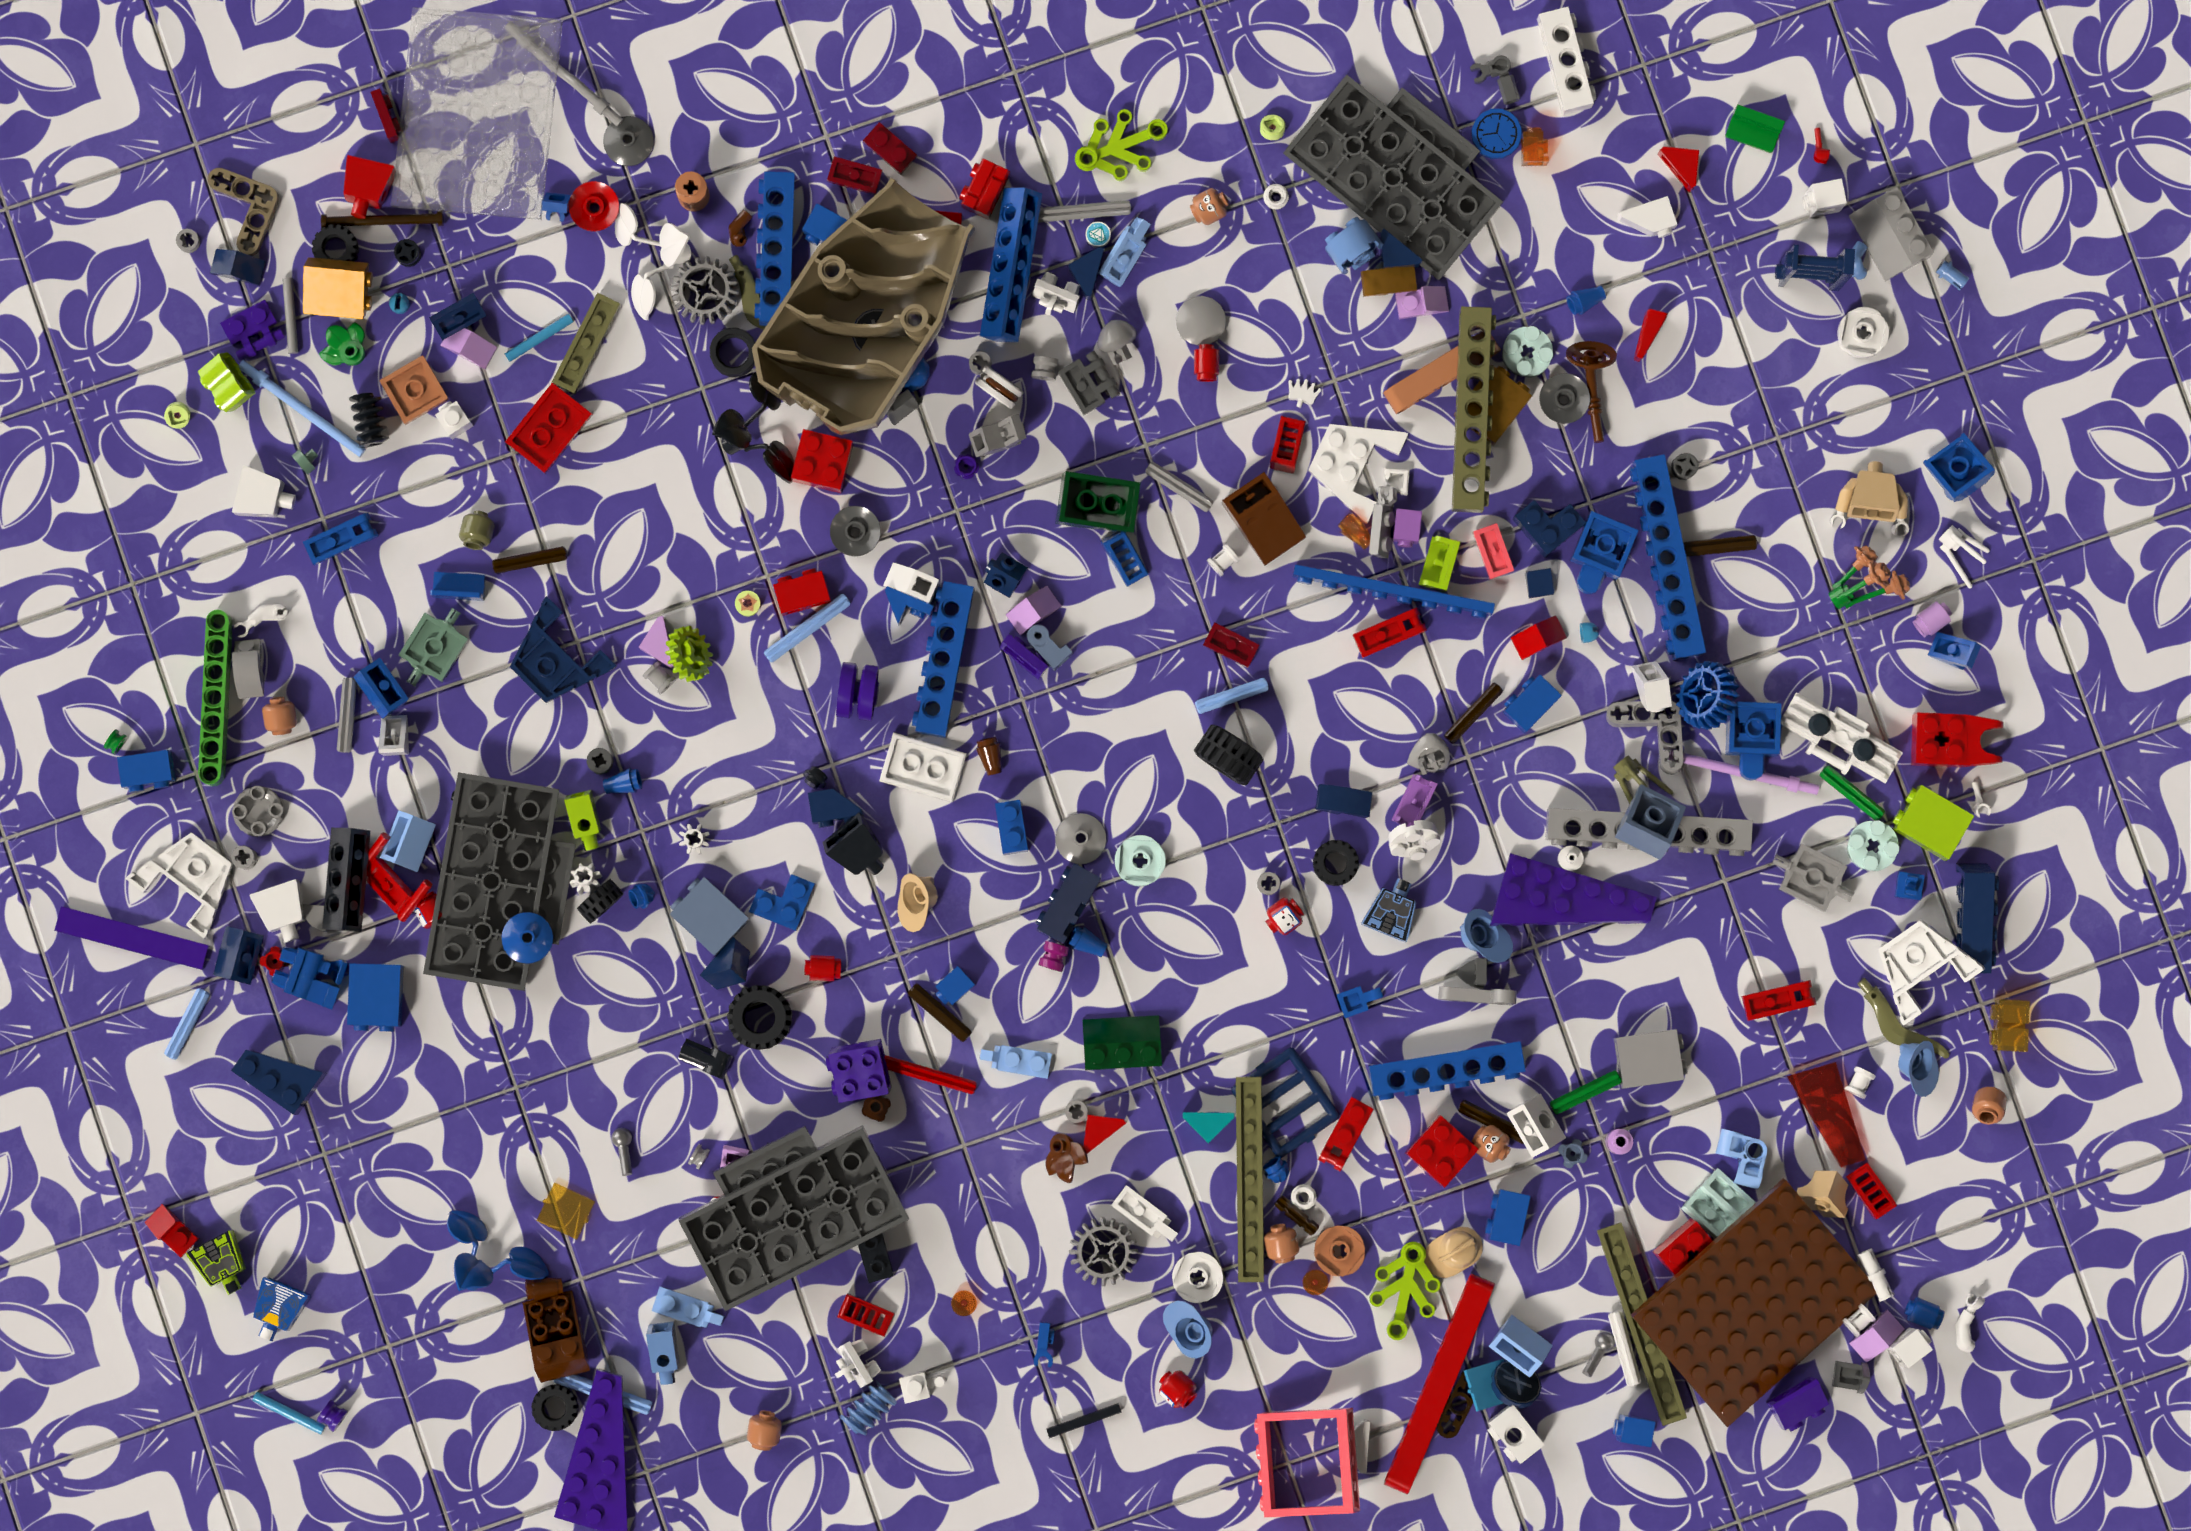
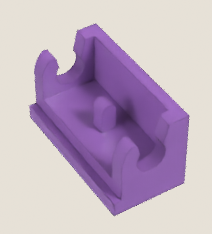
M1413 774L1391 821L1400 825L1405 823L1406 827L1414 825V821L1421 820L1437 783L1428 781L1420 775Z

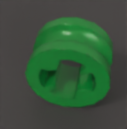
M115 729L106 740L103 748L106 750L111 749V753L116 755L126 742L127 736L125 734L120 735L119 731Z

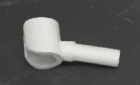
M1973 782L1972 786L1976 798L1973 812L1977 817H1980L1978 810L1981 806H1984L1986 814L1989 816L1991 813L1990 806L1984 803L1978 782Z

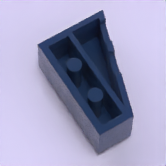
M1075 863L1072 868L1066 867L1060 878L1064 881L1059 890L1054 888L1048 899L1051 905L1047 912L1042 910L1035 924L1039 925L1037 927L1038 932L1063 946L1101 880L1097 875Z
M245 1050L231 1070L293 1115L300 1113L327 1075L325 1072L252 1050Z

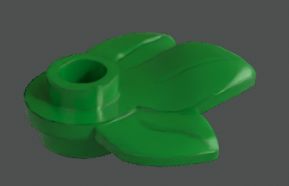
M356 322L351 324L347 330L338 325L329 326L326 330V341L329 346L319 353L320 357L326 363L333 366L342 363L349 366L360 364L365 357V349L362 345L365 338L363 328ZM352 349H355L354 354L351 355V356H348L349 352H350Z

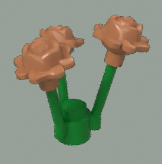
M1866 545L1862 548L1855 546L1857 560L1852 564L1853 567L1838 582L1832 585L1834 590L1828 593L1837 609H1841L1844 606L1848 609L1854 604L1884 593L1887 595L1894 592L1904 600L1905 593L1910 590V583L1905 574L1897 575L1895 570L1892 571V578L1889 583L1888 579L1891 572L1885 563L1875 562L1878 558L1875 551ZM1864 566L1869 567V574L1864 577L1863 581L1851 588L1848 584L1843 586L1857 570L1860 571ZM1876 583L1882 587L1879 590L1854 598V592L1866 585L1870 586Z

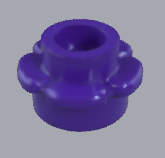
M961 455L955 460L956 466L954 471L957 476H962L963 479L973 478L974 474L979 470V464L972 455ZM967 464V465L969 466V468H968V469H965V468H964V465Z

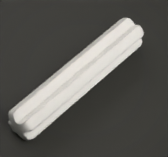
M1615 1311L1608 1314L1626 1384L1627 1386H1635L1641 1383L1639 1370L1623 1312Z

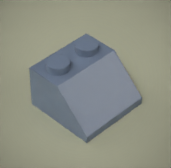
M1640 784L1621 820L1615 838L1661 860L1673 842L1686 806Z

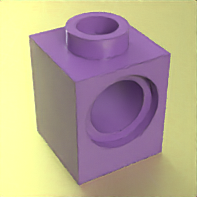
M1396 509L1392 542H1398L1397 546L1412 548L1413 544H1418L1422 511Z

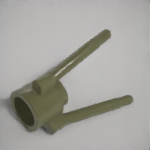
M1628 755L1613 767L1617 772L1614 777L1619 782L1629 805L1633 798L1624 779L1627 782L1634 779L1639 786L1642 784L1647 787L1644 781L1637 775L1639 771L1668 794H1673V791L1645 769L1636 758L1632 760Z

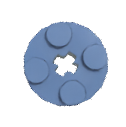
M1358 217L1351 219L1345 225L1347 228L1340 233L1337 231L1333 232L1325 239L1327 243L1325 250L1342 274H1347V269L1353 267L1354 270L1360 268L1375 256L1373 251L1377 247L1382 249V241L1364 219L1360 220Z

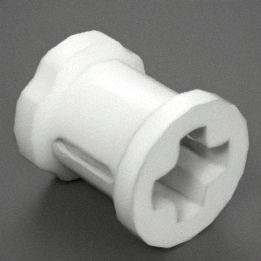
M1226 543L1219 553L1213 558L1207 559L1208 564L1220 577L1224 575V571L1234 562L1238 563L1240 561L1239 557Z
M1855 1066V1074L1849 1086H1846L1844 1090L1865 1099L1867 1096L1865 1092L1871 1080H1874L1876 1076Z
M1860 1304L1858 1306L1859 1309L1848 1319L1844 1318L1842 1320L1845 1326L1857 1338L1860 1336V1331L1868 1324L1876 1322L1875 1317L1863 1304Z

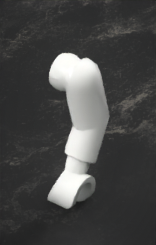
M282 604L258 607L247 617L248 619L245 622L237 623L234 626L236 628L239 625H243L246 629L243 635L237 637H245L251 627H256L262 621L284 620L288 614L287 608Z
M1973 1294L1967 1296L1966 1304L1968 1307L1966 1310H1963L1955 1323L1957 1347L1965 1352H1972L1975 1348V1342L1971 1339L1970 1324L1975 1317V1311L1981 1308L1985 1302V1299L1981 1296L1977 1297Z

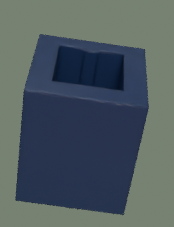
M834 789L808 793L812 823L818 824L819 828L834 826L833 821L844 820L845 824L859 812L864 816L861 808Z

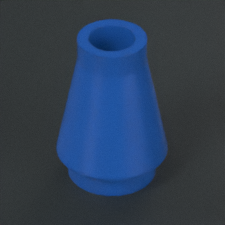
M1602 286L1572 291L1566 300L1572 314L1576 315L1579 313L1582 315L1599 302L1605 300L1606 294Z
M629 768L610 778L603 779L604 791L606 794L636 793L638 789H642V779L639 770Z
M1076 926L1068 940V944L1072 946V949L1099 957L1103 956L1108 945L1084 926L1082 928Z

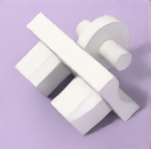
M1046 272L1041 280L1037 279L1032 296L1040 299V305L1047 307L1045 312L1047 316H1050L1053 310L1061 314L1063 310L1074 313L1080 297L1078 296L1080 286L1073 282H1067L1064 289L1055 286L1058 277Z
M863 1339L852 1343L849 1341L837 1348L842 1358L836 1361L841 1369L835 1373L837 1378L844 1375L848 1383L856 1380L859 1387L862 1388L873 1381L872 1378L881 1371L876 1361L872 1360L864 1365L859 1358L860 1355L868 1351V1347Z

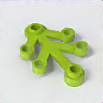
M1122 109L1117 114V123L1108 144L1097 149L1102 135L1106 134L1109 129V124L1105 119H1097L1094 123V131L1088 145L1081 147L1076 152L1075 163L1082 171H1092L1097 168L1113 175L1115 180L1123 181L1128 175L1127 168L1124 165L1115 166L1102 159L1112 155L1136 165L1139 171L1146 172L1151 167L1150 158L1145 155L1139 156L1125 149L1150 139L1154 141L1163 140L1167 135V125L1163 120L1155 119L1149 123L1146 130L1121 139L1126 125H1129L1132 121L1131 112L1127 109ZM1123 113L1128 114L1129 120L1121 121L1120 115ZM1104 123L1106 125L1105 130L1099 131L1096 127L1097 124ZM1155 127H1159L1162 129V133L1155 135L1152 130ZM1085 155L1092 157L1090 163L1083 162L1082 159ZM1140 160H1147L1148 166L1145 168L1140 167ZM1117 169H1123L1125 175L1118 177L1115 172Z
M1418 1242L1406 1243L1401 1249L1399 1258L1385 1267L1380 1266L1375 1270L1376 1279L1385 1282L1390 1278V1274L1405 1266L1403 1277L1383 1290L1371 1293L1369 1301L1373 1306L1380 1307L1386 1299L1399 1292L1394 1320L1390 1321L1386 1328L1388 1336L1393 1340H1401L1407 1335V1326L1404 1323L1410 1294L1419 1306L1421 1316L1430 1318L1435 1313L1434 1306L1428 1303L1413 1279L1416 1268L1424 1279L1425 1289L1428 1292L1435 1293L1440 1289L1439 1280L1433 1277L1424 1263L1426 1251ZM1414 1249L1417 1251L1418 1256L1416 1259L1409 1258L1408 1253L1410 1250ZM1381 1269L1387 1271V1277L1384 1279L1378 1277V1271ZM1435 1280L1437 1282L1435 1290L1428 1288L1429 1281ZM1375 1294H1379L1382 1297V1301L1379 1304H1375L1372 1301ZM1426 1305L1432 1308V1312L1429 1315H1424L1422 1312L1423 1307ZM1394 1325L1401 1327L1400 1334H1393L1392 1327Z

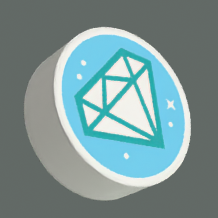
M1093 222L1087 227L1086 240L1089 245L1094 248H1102L1109 243L1111 232L1105 223Z

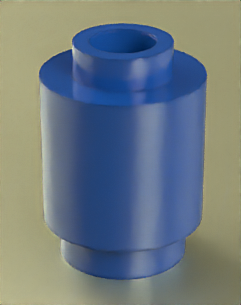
M1916 1297L1914 1301H1908L1904 1314L1908 1315L1907 1321L1929 1330L1932 1328L1938 1330L1943 1321L1945 1311L1941 1310L1940 1306Z

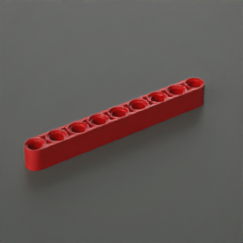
M1470 1274L1388 1470L1384 1485L1405 1494L1409 1493L1495 1283L1475 1274Z

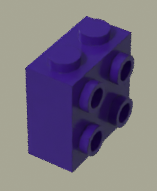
M881 1039L832 1047L828 1056H826L827 1069L832 1071L834 1078L831 1081L832 1092L834 1096H838L839 1103L889 1094L892 1085Z

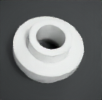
M1280 184L1268 186L1263 195L1265 204L1274 210L1283 208L1289 198L1288 191ZM1278 193L1281 199L1273 201L1271 195Z
M1298 1185L1291 1193V1201L1300 1210L1310 1209L1316 1202V1192L1309 1185ZM1306 1192L1308 1194L1306 1202L1299 1200L1300 1193Z

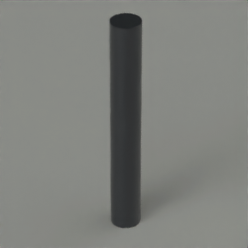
M1119 1403L1052 1426L1046 1430L1050 1439L1122 1413Z

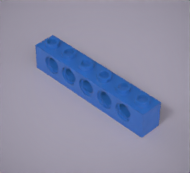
M764 171V179H759V194H763V204H758V219H763L762 229L757 228V244H762V253H757L756 268L761 269V278H756L755 293L760 294V303H755L754 317L759 318V326H767L791 289L794 172ZM773 194H779L783 197V201L778 205H774L769 201V198ZM772 219H779L783 225L781 228L774 230L769 227L768 223ZM771 244H778L782 250L780 253L773 255L768 252L767 248ZM778 269L781 275L778 279H770L767 276L768 270ZM774 293L780 297V301L772 305L766 301V297Z
M1004 188L980 337L996 342H1019L1042 193L1028 188Z
M944 581L943 587L938 586L935 601L940 602L938 612L933 611L931 626L935 627L933 637L928 636L926 651L930 652L928 662H923L921 676H925L924 687L919 686L916 701H921L919 711H914L912 726H916V733L946 738L974 593L973 586ZM949 603H955L959 607V612L954 616H949L944 611ZM944 628H951L954 631V637L949 641H944L940 638V632ZM939 653H946L949 655L950 660L948 664L940 666L935 662V657ZM937 677L945 681L944 688L939 691H935L930 687L931 681ZM935 702L939 704L940 711L937 715L931 716L926 713V706L929 703Z
M1521 1041L1368 1066L1373 1096H1379V1101L1394 1098V1093L1404 1092V1096L1420 1094L1419 1089L1429 1087L1430 1092L1445 1090L1444 1085L1454 1083L1455 1088L1470 1086L1469 1081L1479 1079L1480 1084L1495 1082L1496 1076L1505 1075V1080L1520 1078V1072H1526ZM1494 1056H1500L1504 1060V1067L1499 1071L1491 1067V1059ZM1469 1060H1474L1479 1065V1070L1475 1075L1469 1074L1465 1069V1065ZM1444 1064H1449L1454 1069V1074L1450 1079H1445L1440 1074V1069ZM1419 1068H1424L1428 1071L1429 1078L1425 1083H1420L1415 1078V1072ZM1394 1072L1402 1074L1404 1082L1400 1087H1394L1390 1083V1076Z

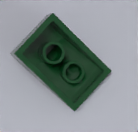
M1065 471L1061 478L1055 524L1134 533L1141 482Z

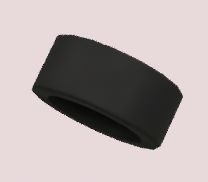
M726 328L718 332L712 339L709 347L710 358L714 367L721 374L729 377H741L749 373L755 366L752 353L755 341L747 331L740 328ZM729 338L743 340L749 350L747 360L738 367L725 365L719 357L721 344Z

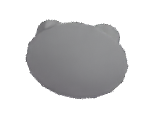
M1205 296L1192 297L1185 301L1178 309L1176 316L1177 330L1181 338L1190 344L1199 346L1218 341L1224 332L1226 325L1225 312L1221 305L1212 298Z
M253 786L240 793L232 809L234 821L239 829L250 836L256 837L269 835L275 831L282 822L284 813L282 801L278 795L269 788Z

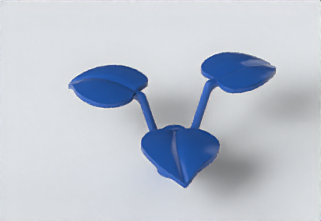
M454 1210L448 1213L447 1228L451 1236L461 1243L469 1244L472 1242L473 1244L471 1254L461 1253L454 1261V1276L458 1291L465 1289L475 1291L478 1288L489 1286L493 1281V1274L506 1264H510V1270L513 1274L523 1279L536 1280L548 1277L549 1271L540 1256L530 1248L522 1246L512 1248L509 1252L510 1258L504 1259L494 1268L490 1269L482 1260H478L475 1257L478 1241H485L488 1237L487 1228L484 1223L475 1215L465 1211Z

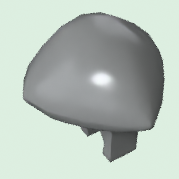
M1111 320L1101 330L1097 341L1098 349L1108 353L1114 366L1132 357L1126 344H1131L1136 339V329L1126 321Z
M1426 733L1414 745L1409 754L1407 764L1421 770L1422 775L1427 774V772H1444L1449 767L1450 752L1446 742L1435 733Z

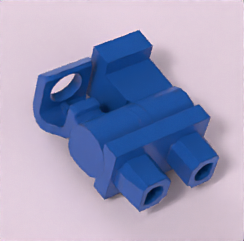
M283 947L279 960L292 965L289 973L275 969L271 983L283 988L285 993L332 1010L340 988L337 985L316 979L319 972L328 974L336 984L341 985L348 962L341 959L336 961L324 960L323 954L301 947L297 949Z

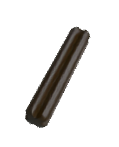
M1755 535L1683 542L1686 557L1757 549Z
M561 546L495 559L492 561L494 572L498 574L567 560V551L565 547Z
M1492 683L1444 734L1446 740L1454 744L1503 693V689L1498 684Z
M915 984L909 990L908 996L961 1042L966 1041L971 1035L972 1031L919 984Z
M1462 1100L1458 1108L1460 1113L1485 1126L1494 1125L1506 1133L1509 1138L1524 1144L1513 1123L1467 1100Z

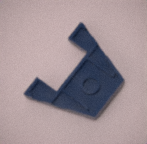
M547 596L543 599L541 607L510 665V668L545 703L617 667L599 650L581 668L545 633L563 614Z

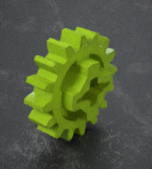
M692 626L681 627L668 635L670 640L665 643L669 650L665 651V654L670 656L668 664H673L674 666L672 672H679V679L686 678L687 682L702 679L704 675L709 674L707 667L712 666L709 657H712L713 653L708 652L707 648L711 645L710 643H705L706 636H699V629L692 630Z

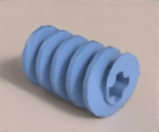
M877 1380L878 1388L872 1385L868 1387L871 1395L864 1392L861 1394L864 1400L863 1403L858 1400L854 1401L857 1407L856 1410L850 1407L847 1408L849 1417L842 1414L839 1416L857 1435L858 1433L867 1435L868 1432L865 1425L871 1428L875 1426L872 1418L879 1421L882 1419L879 1411L889 1412L887 1403L893 1406L897 1404L895 1398Z

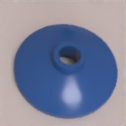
M530 912L517 914L504 926L502 932L503 948L517 962L529 964L540 961L548 954L552 947V929L549 923L538 914ZM530 933L532 935L531 942H524L522 940L523 934Z

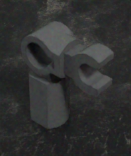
M1500 55L1495 57L1494 60L1488 61L1486 65L1476 63L1470 66L1471 71L1480 70L1482 72L1480 77L1474 79L1475 84L1483 83L1489 76L1491 78L1499 76L1497 83L1504 105L1520 100L1514 76L1509 75L1511 70L1509 58Z

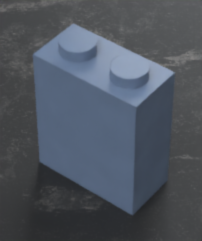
M705 877L702 880L697 878L687 888L690 891L684 899L679 897L671 905L670 908L673 911L669 915L716 957L730 939L735 937L750 921V918Z

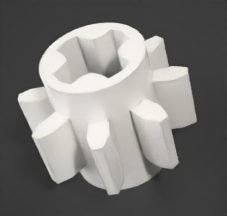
M687 824L688 831L686 833L679 832L684 837V841L680 842L679 846L687 845V854H690L692 849H696L698 854H701L700 848L703 845L709 847V844L705 842V837H708L710 834L709 832H700L702 829L701 824L696 829H692V826ZM695 833H698V838L701 839L700 843H694L691 846L688 836H694Z
M580 863L576 871H571L574 880L570 881V885L572 888L577 887L579 895H582L583 892H588L591 895L596 887L599 888L601 886L597 879H600L602 875L599 871L594 872L595 867L593 864L586 867Z

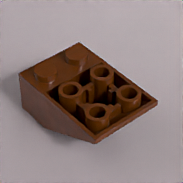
M1265 472L1222 500V506L1264 566L1306 538Z
M566 1291L535 1302L534 1300L522 1302L534 1370L540 1383L591 1371L573 1291Z

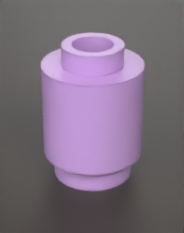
M1935 601L1916 615L1917 618L1913 621V624L1923 637L1932 636L1951 622L1949 616L1952 615V612L1944 602L1939 604Z
M1614 1129L1607 1134L1605 1144L1607 1149L1613 1154H1626L1633 1146V1137L1625 1129ZM1618 1137L1625 1139V1144L1622 1147L1616 1144Z

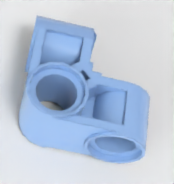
M1721 1129L1716 1154L1735 1159L1739 1158L1738 1170L1733 1183L1758 1190L1762 1181L1763 1167L1767 1156L1766 1144L1759 1139ZM1753 1143L1758 1144L1761 1149L1759 1156L1755 1158L1751 1157L1748 1153V1148Z

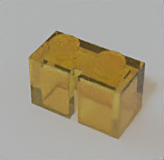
M1995 1000V1005H1991L1990 1019L1994 1020V1030H1990L1989 1044L1993 1045V1051L2028 1052L2029 1029H2025V1024H2029L2030 1001Z

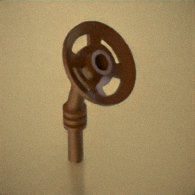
M1578 342L1567 348L1566 357L1572 364L1583 367L1586 371V383L1590 393V404L1587 414L1591 417L1594 443L1604 442L1600 416L1602 409H1599L1602 405L1599 403L1601 398H1598L1596 369L1612 365L1617 359V353L1614 348L1601 342ZM1604 353L1609 356L1610 360H1606Z

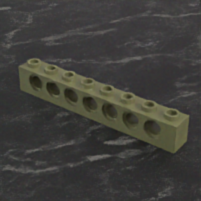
M1461 306L1459 313L1452 512L1482 513L1484 507L1489 505V491H1485V481L1490 480V466H1486V456L1491 455V441H1487V431L1492 429V416L1488 415V406L1493 404V390H1489V380L1494 379V365H1490V355L1495 354V340H1491V330L1496 328V315H1492V308ZM1475 328L1481 329L1484 333V338L1474 340L1471 337L1470 331ZM1477 353L1482 356L1483 363L1478 366L1473 365L1469 360V356ZM1469 380H1480L1482 388L1478 391L1470 389L1468 385ZM1470 404H1477L1481 408V414L1472 416L1468 413L1467 407ZM1469 429H1475L1479 432L1480 439L1478 441H1470L1466 436V432ZM1469 454H1474L1478 457L1479 464L1471 467L1466 463L1465 457ZM1466 480H1475L1478 484V490L1475 492L1467 491L1464 486Z

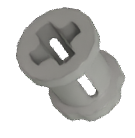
M660 661L654 663L643 674L645 679L648 678L658 688L657 692L660 695L676 681L674 676L670 677L661 667Z
M239 846L233 850L231 860L236 867L249 870L257 863L258 856L251 848ZM243 852L250 855V858L246 859V864L239 861V857L243 856Z

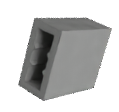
M1677 1029L1614 1038L1618 1072L1622 1081L1620 1084L1621 1089L1684 1080L1685 1074H1688L1686 1060H1681L1680 1049H1684L1682 1034H1677Z

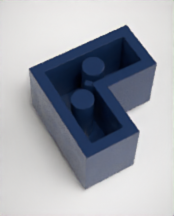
M1535 500L1512 519L1544 558L1586 524L1571 504L1550 519Z

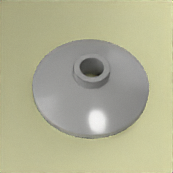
M1083 813L1074 814L1064 819L1059 825L1055 837L1056 846L1059 853L1067 861L1075 864H1087L1096 860L1102 854L1106 845V833L1102 824L1095 817ZM1080 833L1086 837L1083 843L1076 841V836Z

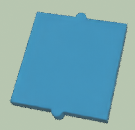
M1503 1359L1464 1370L1469 1386L1468 1393L1472 1396L1476 1412L1503 1404L1496 1397L1491 1386L1492 1372L1504 1361Z

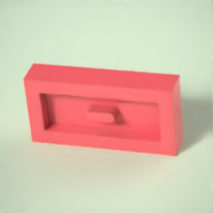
M1495 523L1473 531L1489 579L1491 580L1514 572L1498 524Z

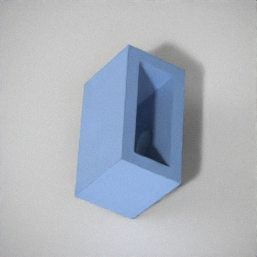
M398 810L389 833L390 840L384 846L380 858L418 872L436 824Z
M1513 1315L1502 1325L1489 1345L1492 1350L1528 1377H1531L1540 1367L1553 1346Z

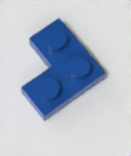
M791 874L782 898L758 888L749 913L797 931L815 883Z

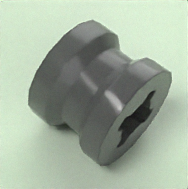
M1690 453L1680 454L1671 463L1672 474L1679 480L1691 478L1698 471V460Z
M596 748L589 752L586 762L592 772L602 775L612 769L614 760L607 750Z

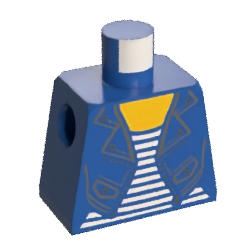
M263 1277L253 1318L264 1322L258 1336L273 1341L278 1328L290 1331L310 1300L311 1294L270 1277Z

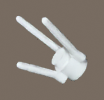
M1952 525L1939 538L1943 543L1940 548L1947 554L1967 587L1971 589L1973 586L1950 549L1952 548L1956 551L1961 546L1982 564L1987 563L1986 559L1965 541L1986 553H1989L1990 549L1965 534L1960 528L1957 529Z

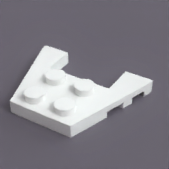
M1329 424L1308 471L1331 493L1338 497L1347 508L1351 509L1361 521L1367 524L1373 512L1374 504L1377 502L1354 492L1356 483L1374 445L1399 455L1408 433Z
M191 832L166 849L165 852L144 864L140 869L129 874L125 879L143 893H146L159 874L163 873L202 903L186 926L206 939L233 863Z
M1923 920L1918 921L1878 949L1887 979L1892 987L1895 1004H1897L1903 1026L1924 1012L1909 992V989L1950 961L1965 983L1985 970L1982 964Z

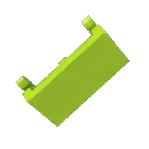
M1432 536L1419 586L1443 593L1447 591L1460 541L1441 536Z

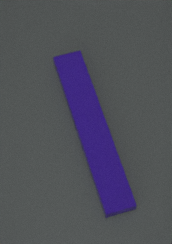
M62 906L54 931L200 970L204 969L210 945Z

